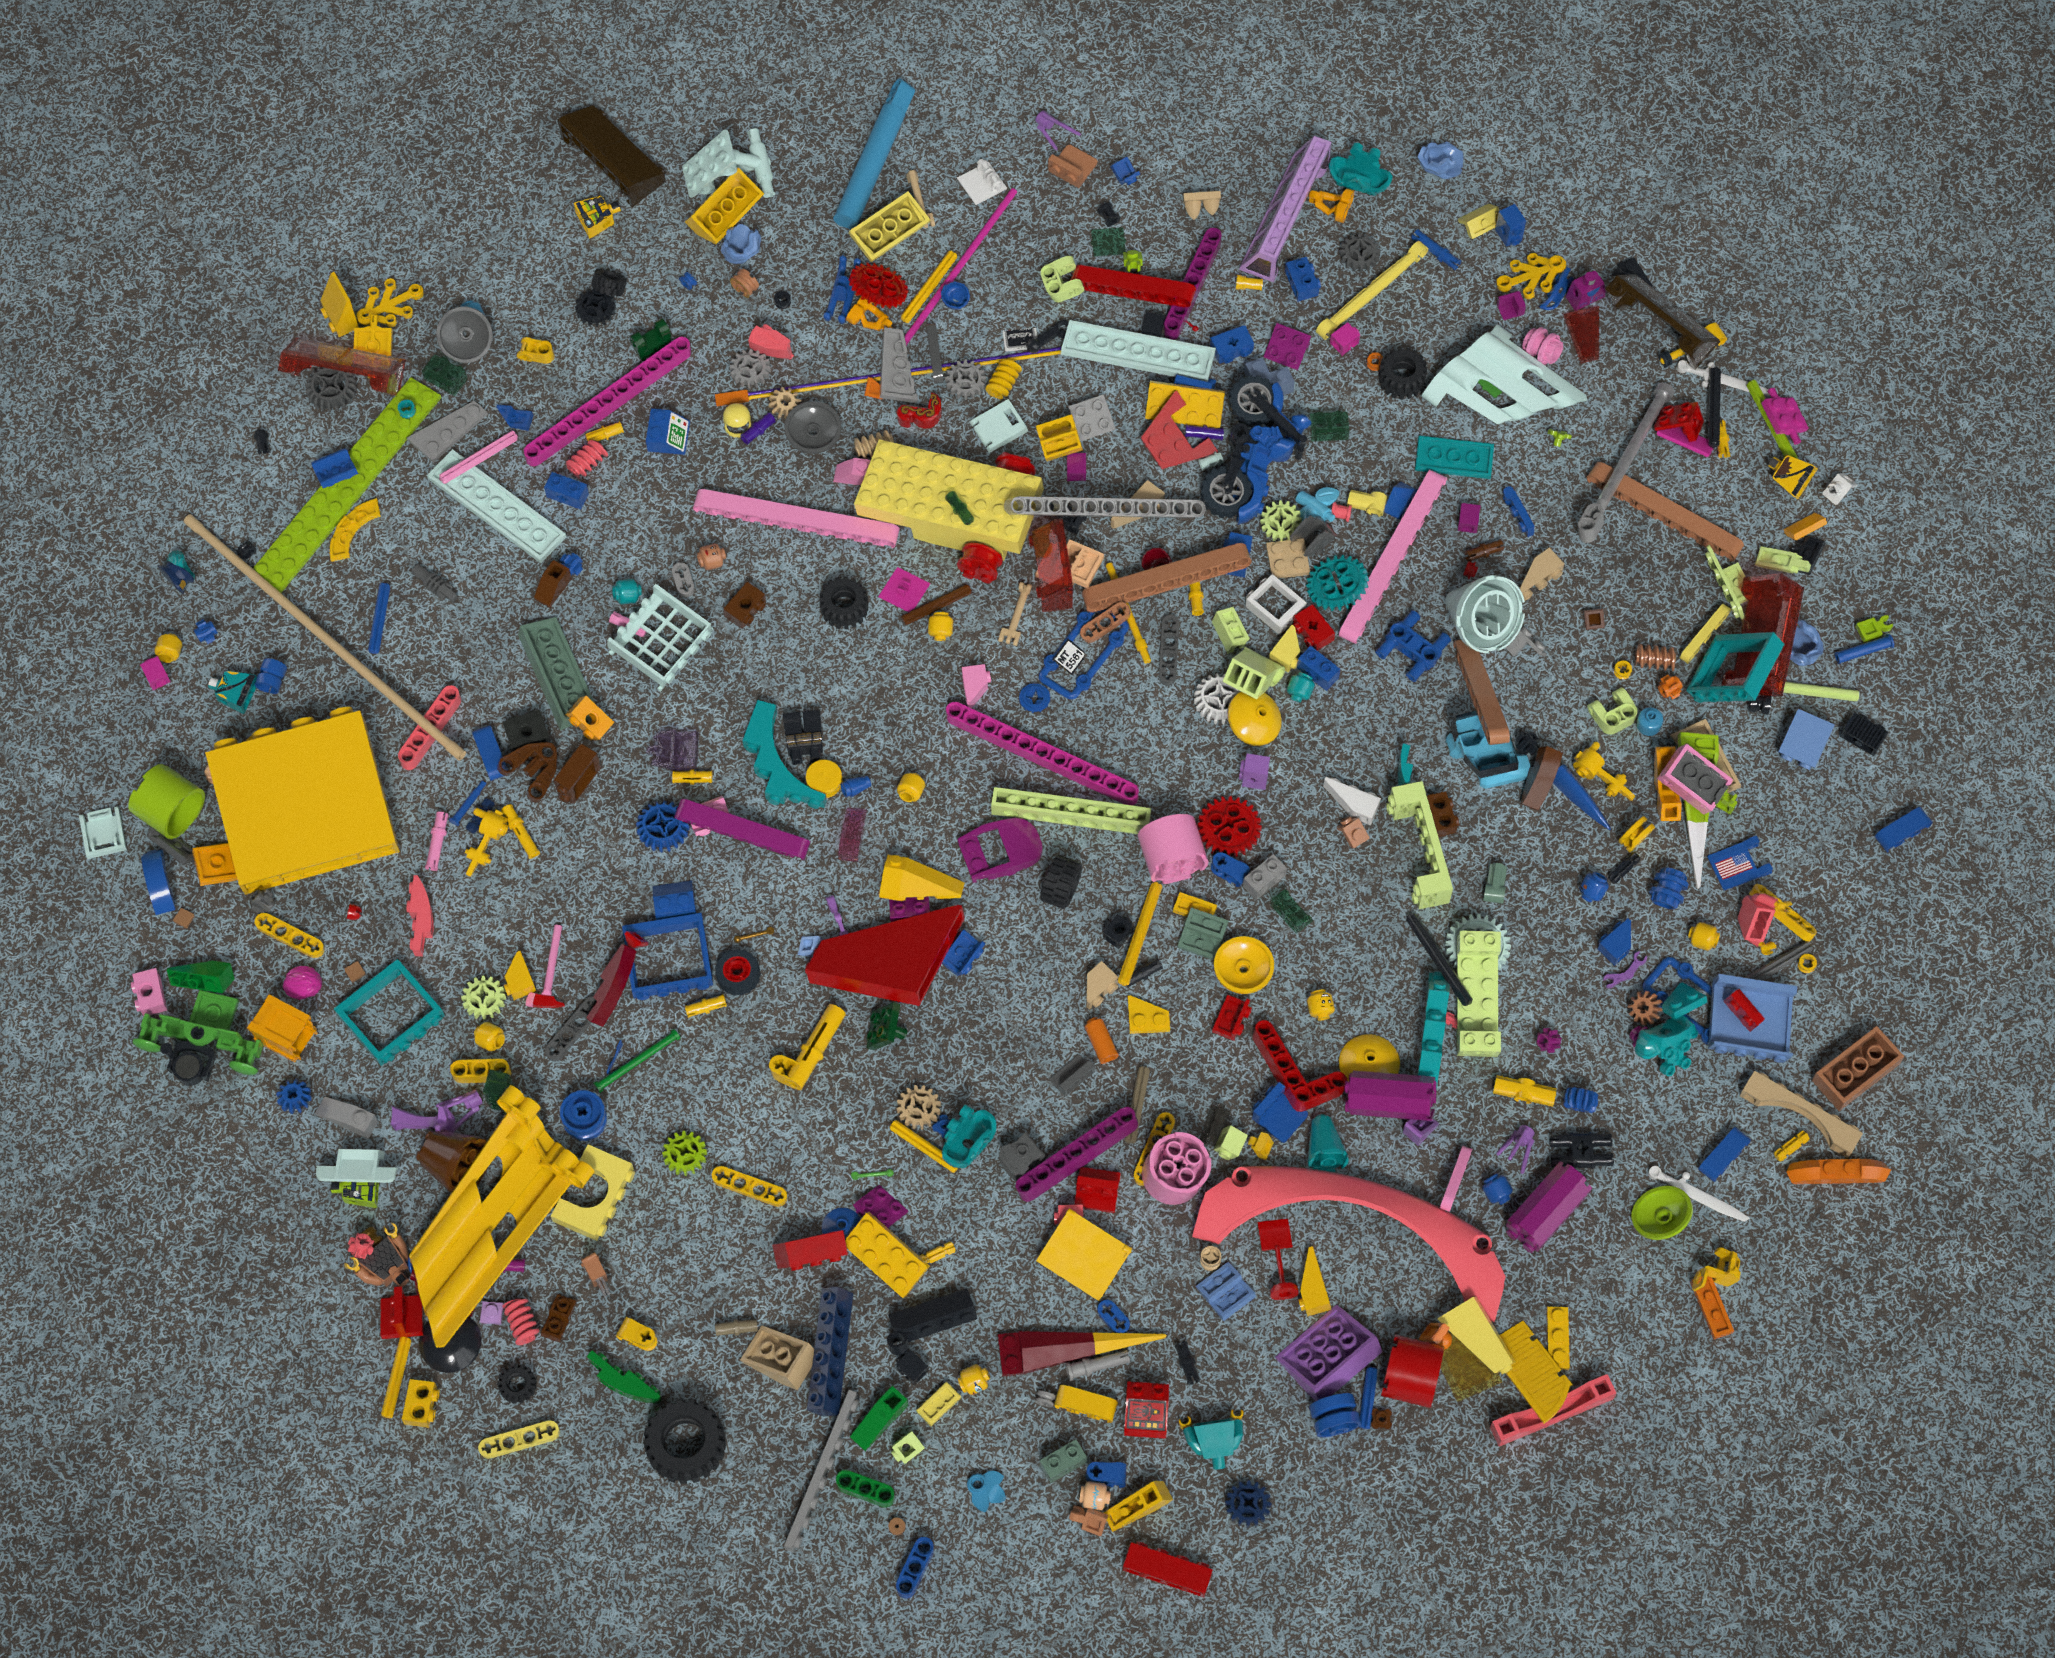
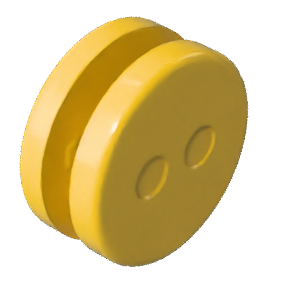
M818 760L808 767L806 771V784L808 787L826 794V798L832 797L840 791V784L843 782L842 772L836 763L830 760Z
M1645 816L1636 821L1618 840L1621 845L1627 847L1626 850L1629 853L1655 829L1653 824H1650L1646 829L1642 827L1648 820Z

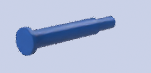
M481 781L476 789L471 792L456 814L449 818L450 823L457 827L459 826V821L478 798L486 782Z

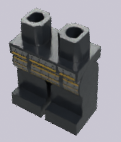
M820 710L802 711L804 732H802L800 712L782 714L788 757L791 758L793 765L803 763L802 755L810 754V762L813 763L821 760L823 741Z

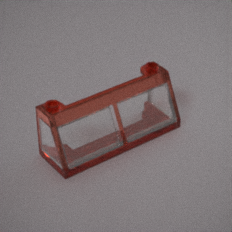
M296 337L281 352L278 371L300 376L304 369H311L313 365L370 377V386L375 391L397 396V393L400 391L406 360Z

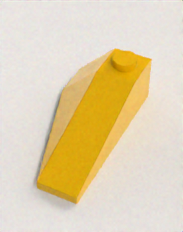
M888 854L884 865L879 898L904 901L906 897H917V900H924L926 896H934L936 899L961 898L965 882L907 857Z

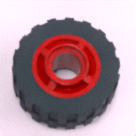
M735 949L728 951L726 954L724 953L718 959L715 966L718 985L727 994L742 996L750 993L751 990L756 988L757 983L759 984V977H761L757 959L753 957V954L748 953L746 950ZM736 970H742L738 975L733 974Z

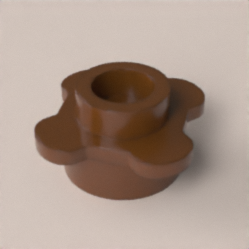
M1373 1409L1372 1428L1390 1429L1392 1427L1390 1422L1391 1410Z

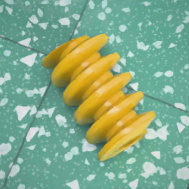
M1003 358L992 374L989 384L986 385V392L1000 400L1003 399V396H1008L1012 385L1016 382L1015 379L1019 377L1018 373L1022 371L1021 366L1013 360Z

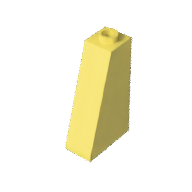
M1477 1297L1470 1298L1438 1318L1441 1323L1449 1326V1331L1494 1373L1501 1372L1503 1375L1513 1369L1511 1365L1516 1362Z

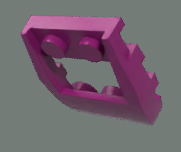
M1011 818L983 824L957 839L973 883L984 878L992 880L998 877L1014 875L1016 872L1036 864L1043 852L1042 842L1036 828L1030 822L1021 818ZM997 829L1010 862L989 869L977 836Z

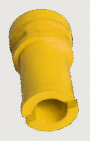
M1237 275L1235 289L1262 291L1263 279Z

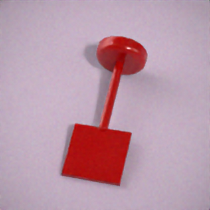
M1288 1219L1257 1222L1262 1251L1275 1250L1280 1283L1271 1287L1270 1297L1274 1300L1295 1298L1299 1294V1289L1296 1284L1285 1282L1280 1249L1293 1248Z

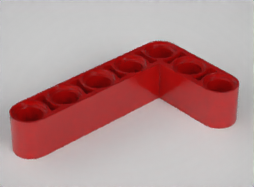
M1267 1020L1257 1022L1252 1036L1253 1041L1277 1082L1285 1086L1284 1094L1294 1110L1303 1112L1340 1097L1343 1094L1346 1081H1348L1344 1073L1333 1072L1306 1083L1273 1025Z

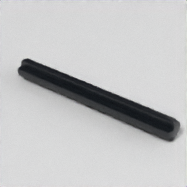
M1718 367L1710 369L1708 445L1713 449L1720 445L1721 369Z

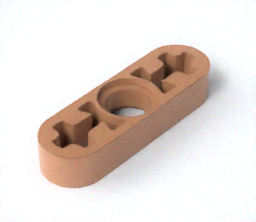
M1119 602L1085 624L1080 630L1082 639L1088 643L1095 642L1128 620L1131 615L1129 606L1124 602ZM1118 609L1125 610V615L1118 614ZM1112 613H1113V615H1114L1115 618H1116V621H1115V622H1114L1113 617L1110 615V614H1112ZM1102 619H1110L1111 624L1108 627H1102L1100 625ZM1095 624H1097V626H1098L1100 632H1098L1097 629L1095 628V626H1094ZM1087 630H1089L1090 632H1092V634H1093L1092 637L1086 636V635H1087V633H1086Z

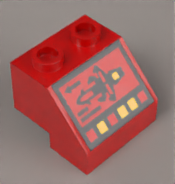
M1127 1381L1124 1436L1166 1439L1169 1384Z

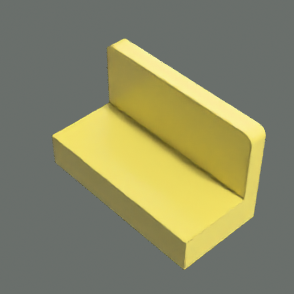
M1486 204L1458 218V221L1461 224H1465L1469 237L1474 239L1496 228L1500 210L1498 206Z

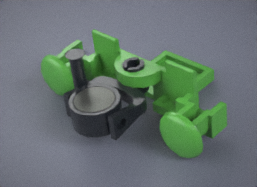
M199 990L189 1022L160 1014L161 1020L151 1018L149 1014L145 1013L141 1023L142 1029L139 1038L133 1039V1045L141 1050L153 1053L161 1051L163 1054H166L170 1060L167 1070L174 1074L181 1084L186 1086L196 1085L203 1079L209 1082L216 1058V1053L207 1046L212 1040H218L216 1044L217 1049L237 1053L235 1061L229 1062V1067L244 1075H256L258 1073V1070L253 1067L255 1058H260L264 1046L261 1040H256V1042L244 1040L238 1032L230 1030L239 1004L238 999ZM159 1035L183 1040L175 1045L174 1051L170 1043H164L161 1047L156 1044ZM183 1051L199 1052L208 1056V1061L205 1066L204 1062L197 1054L192 1052H186L183 1054L180 1053Z

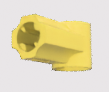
M1351 490L1347 506L1352 505V508L1365 510L1370 515L1371 513L1378 514L1380 517L1384 513L1387 496L1381 492L1369 494Z

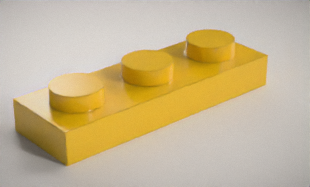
M1547 1307L1548 1353L1562 1370L1570 1369L1568 1307Z

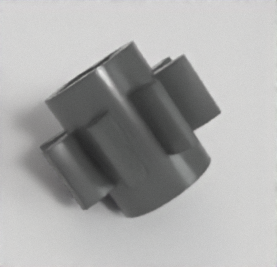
M259 889L256 890L250 897L251 909L256 913L269 912L275 904L272 898L274 894L267 889L265 891L263 889L261 891Z

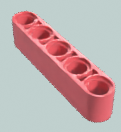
M452 685L446 686L424 715L440 731L443 730L461 703L458 689ZM449 696H455L453 699H448ZM439 711H445L441 715L437 714ZM417 725L398 753L401 766L406 770H412L417 767L435 741L419 725ZM417 742H423L421 745H415ZM407 757H412L411 760L404 761Z

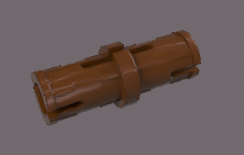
M1498 539L1488 544L1482 543L1479 547L1464 551V555H1468L1465 558L1467 562L1482 557L1488 558L1491 554L1504 551V546H1500L1503 545L1501 539Z

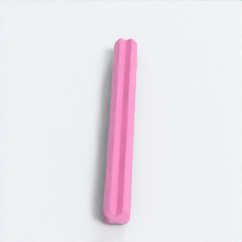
M510 431L439 474L440 481L446 484L517 441V434L514 431Z

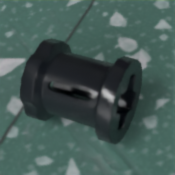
M1110 202L1101 205L1097 210L1098 214L1105 219L1107 227H1111L1120 221V215L1115 213Z

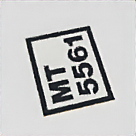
M1067 639L1052 660L1069 674L1073 675L1084 660V651Z

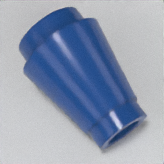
M868 776L844 779L840 787L845 797L850 796L852 798L868 787H871V782Z

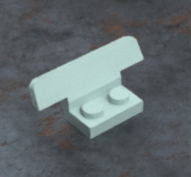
M338 1149L336 1166H317L316 1176L319 1181L390 1183L395 1180L398 1168L379 1167V1160H384L385 1152L381 1150Z

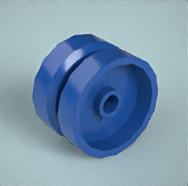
M579 1090L569 1094L563 1100L560 1107V1118L566 1133L572 1138L579 1141H590L597 1138L604 1131L607 1125V1113L601 1098L595 1093L588 1090Z
M1343 1393L1328 1396L1313 1402L1309 1406L1311 1418L1318 1420L1314 1424L1317 1437L1326 1438L1347 1433L1361 1425L1359 1413L1352 1411L1356 1407L1353 1394Z

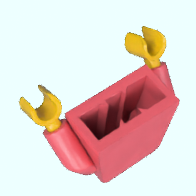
M1761 893L1745 896L1738 915V922L1744 939L1756 947L1760 946L1763 955L1774 953L1771 950L1777 947L1776 944L1772 941L1764 943L1776 911L1774 908L1776 907L1777 911L1781 914L1789 913L1790 911L1786 910L1785 906H1791L1792 902H1778L1777 898Z

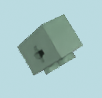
M1074 1440L1041 1459L1040 1467L1051 1484L1086 1464L1087 1456L1078 1441Z

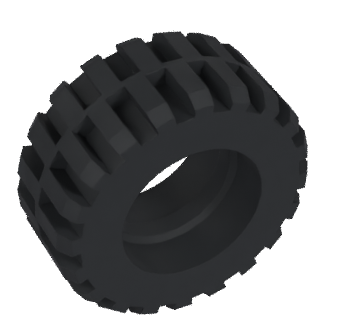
M683 1398L676 1399L677 1403L671 1404V1401L665 1403V1408L661 1409L659 1407L655 1411L656 1415L654 1417L650 1416L647 1421L648 1427L644 1430V1448L651 1466L654 1470H657L661 1477H667L668 1481L674 1483L676 1480L680 1481L681 1484H687L689 1480L696 1483L699 1482L698 1478L710 1476V1471L712 1469L716 1470L719 1467V1460H723L725 1455L724 1449H726L725 1432L720 1418L717 1417L716 1412L712 1408L709 1409L707 1407V1404L703 1402L698 1404L695 1399L690 1398L688 1402H684ZM681 1424L698 1426L703 1431L705 1437L702 1449L689 1458L673 1457L665 1447V1439L668 1433L674 1427Z

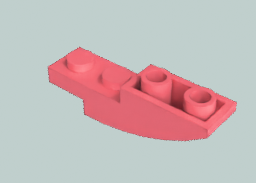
M414 875L413 882L409 884L411 900L407 901V912L410 913L413 919L412 931H414V938L410 939V950H413L415 956L423 957L425 938H433L434 921L427 892L418 875Z

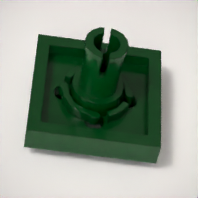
M892 1002L873 1010L870 1015V1029L866 1037L867 1049L876 1050L893 1043L895 1037L900 1040L906 1037L907 1028L897 1025L900 1004Z

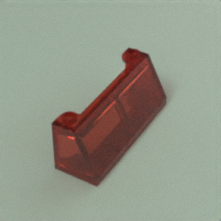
M1782 573L1744 577L1741 592L1748 601L1741 634L1774 632L1785 644L1759 692V695L1780 697L1783 696L1804 587ZM1761 651L1737 652L1734 669L1727 670L1724 673L1722 686L1743 685Z

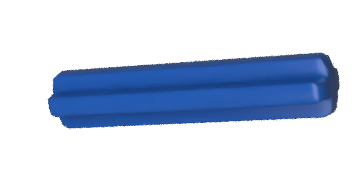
M1372 1367L1366 1369L1360 1412L1361 1425L1359 1428L1370 1429L1378 1375V1370Z

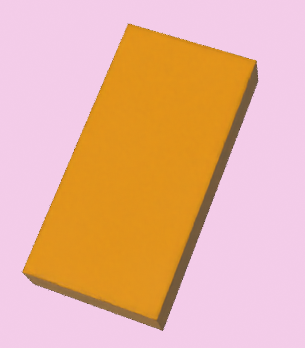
M1813 513L1783 530L1786 536L1798 540L1826 525L1827 521L1825 517Z

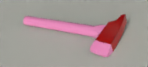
M554 925L544 989L541 994L532 992L528 994L525 1003L528 1007L558 1008L565 1006L563 1002L556 1001L551 991L562 930L561 925Z

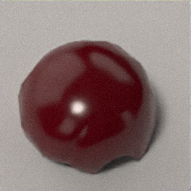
M1152 548L1143 555L1141 564L1145 571L1151 569L1152 566L1155 568L1172 563V560L1164 549Z

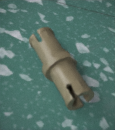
M733 1319L732 1322L715 1323L716 1336L728 1334L739 1336L740 1333L758 1331L757 1319L741 1321Z

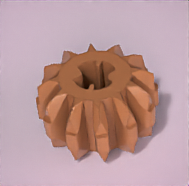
M1645 991L1644 995L1642 992H1637L1638 999L1631 997L1634 1004L1628 1005V1008L1633 1009L1629 1015L1635 1016L1634 1021L1637 1023L1641 1021L1642 1025H1646L1647 1022L1654 1024V1018L1660 1019V1015L1657 1012H1663V1009L1658 1007L1662 1000H1656L1657 994L1653 993L1651 995L1650 991ZM1643 1005L1649 1006V1009L1643 1010Z

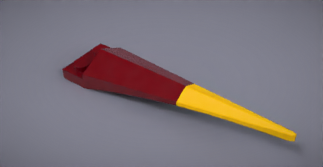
M1036 1331L998 1334L1002 1377L1023 1375L1089 1356L1165 1339L1167 1335Z

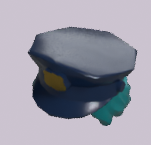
M172 551L167 557V563L165 565H158L163 576L182 594H184L185 586L188 583H193L195 580V574L188 567L184 554L181 551Z

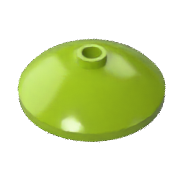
M1674 1186L1656 1187L1644 1193L1636 1201L1632 1209V1223L1636 1231L1645 1238L1652 1240L1671 1238L1688 1225L1693 1214V1205L1689 1196L1680 1188Z

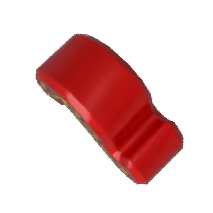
M931 392L928 408L901 405L897 409L899 425L910 428L913 422L923 429L934 427L941 418V399L937 394Z

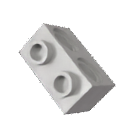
M1273 854L1244 877L1243 887L1257 900L1286 876L1287 868Z

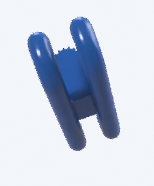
M844 255L839 257V268L827 312L823 314L824 320L830 321L833 317L837 300L844 301L842 313L838 316L840 324L846 323V317L850 311L855 291L851 290L852 286L849 285V278L844 276L847 258ZM859 258L854 259L853 269H855L856 265L860 266L861 260Z

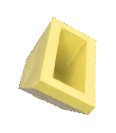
M1293 625L1282 636L1269 656L1270 660L1285 667V671L1288 673L1292 668H1297L1300 655L1296 630Z

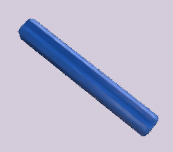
M388 583L379 584L368 647L369 653L378 654L380 650L390 592V585Z

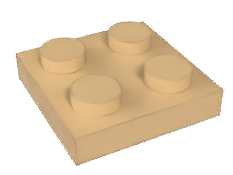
M1304 538L1294 541L1285 540L1266 543L1271 575L1273 574L1277 578L1310 575L1308 557L1303 556L1306 550Z

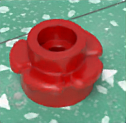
M1468 561L1463 576L1468 577V579L1470 577L1474 578L1477 573L1478 567L1475 566V561L1474 563Z

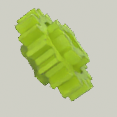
M685 1131L682 1132V1136L674 1133L675 1139L669 1137V1145H663L666 1150L662 1152L663 1157L666 1158L664 1160L665 1165H669L670 1171L676 1169V1175H679L681 1171L684 1172L685 1176H687L688 1171L695 1174L696 1167L700 1170L702 1169L700 1162L706 1163V1158L704 1157L707 1155V1149H704L706 1147L705 1142H700V1136L694 1138L693 1132L689 1136L686 1135ZM693 1144L698 1148V1152L692 1149ZM688 1150V1153H685L684 1156L681 1155V1153ZM671 1154L677 1157V1162L673 1161Z

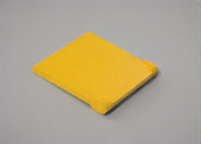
M1069 1208L1036 1261L1100 1301L1122 1264L1132 1252V1248Z

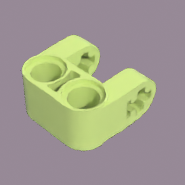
M1072 256L1062 257L1041 269V277L1046 291L1055 302H1062L1073 298L1084 291L1080 279H1073L1063 283L1061 276L1076 268Z
M1623 687L1612 692L1613 699L1619 707L1607 712L1598 700L1587 705L1589 713L1606 734H1615L1632 725L1636 719L1637 707ZM1623 713H1629L1631 717H1627ZM1611 721L1615 725H1609L1607 722Z

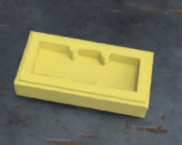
M945 1382L916 1412L931 1427L961 1399V1396Z

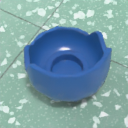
M953 281L943 286L941 298L946 307L952 310H959L968 304L970 293L963 283Z

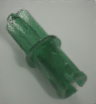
M955 491L949 492L945 496V500L953 508V513L958 515L965 525H971L974 517L968 511L967 504L960 500Z

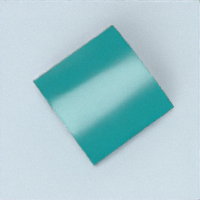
M1407 744L1402 745L1398 765L1399 786L1410 783L1413 764L1407 763L1411 746Z

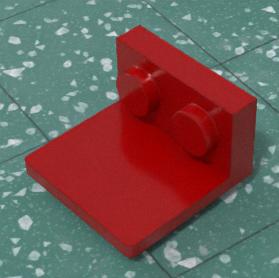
M1685 402L1681 405H1668L1662 408L1654 426L1655 431L1683 427V433L1687 435L1689 442L1697 441L1704 423L1698 402Z

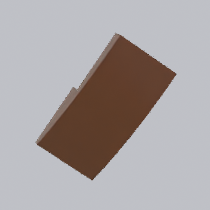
M557 1294L549 1310V1317L541 1331V1336L561 1343L577 1301Z

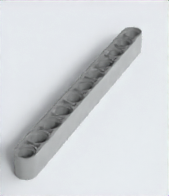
M1018 496L1008 498L1004 503V510L1009 515L1196 518L1204 515L1206 510L1205 504L1200 500ZM1014 501L1018 504L1017 510L1013 508ZM1032 501L1036 504L1035 511L1031 508ZM1050 502L1054 504L1053 511L1049 508ZM1068 502L1072 505L1071 512L1067 508ZM1086 503L1090 505L1089 512L1085 508ZM1104 503L1108 506L1107 512L1103 509ZM1122 503L1126 507L1125 512L1121 510ZM1140 504H1142V506H1143V512H1142V513H1141L1140 510H1139V505H1140ZM1158 504L1161 506L1160 513L1157 511ZM1175 505L1179 508L1178 513L1174 510ZM1193 505H1195V507H1196V512H1195V514H1194L1193 511H1192V506H1193Z

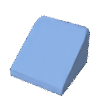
M802 936L798 955L813 957L815 948H818L823 939L819 936Z

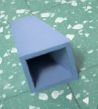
M1798 709L1778 753L1782 754L1780 758L1792 762L1793 759L1800 762L1799 766L1808 770L1811 767L1815 768L1835 724Z

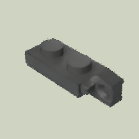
M150 827L146 836L160 846L163 851L168 852L183 865L194 861L191 847L178 837L168 839Z

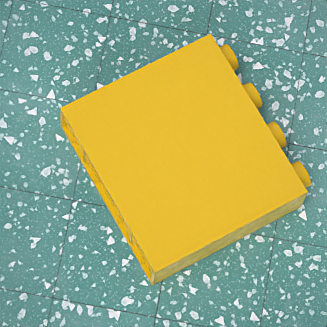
M352 707L337 708L329 713L330 719L315 722L313 717L300 718L291 723L292 729L276 733L275 728H263L252 734V740L238 743L235 738L223 739L214 743L215 750L205 752L238 883L245 895L254 893L258 889L261 891L262 889L272 888L400 852L366 722L360 710L353 712Z

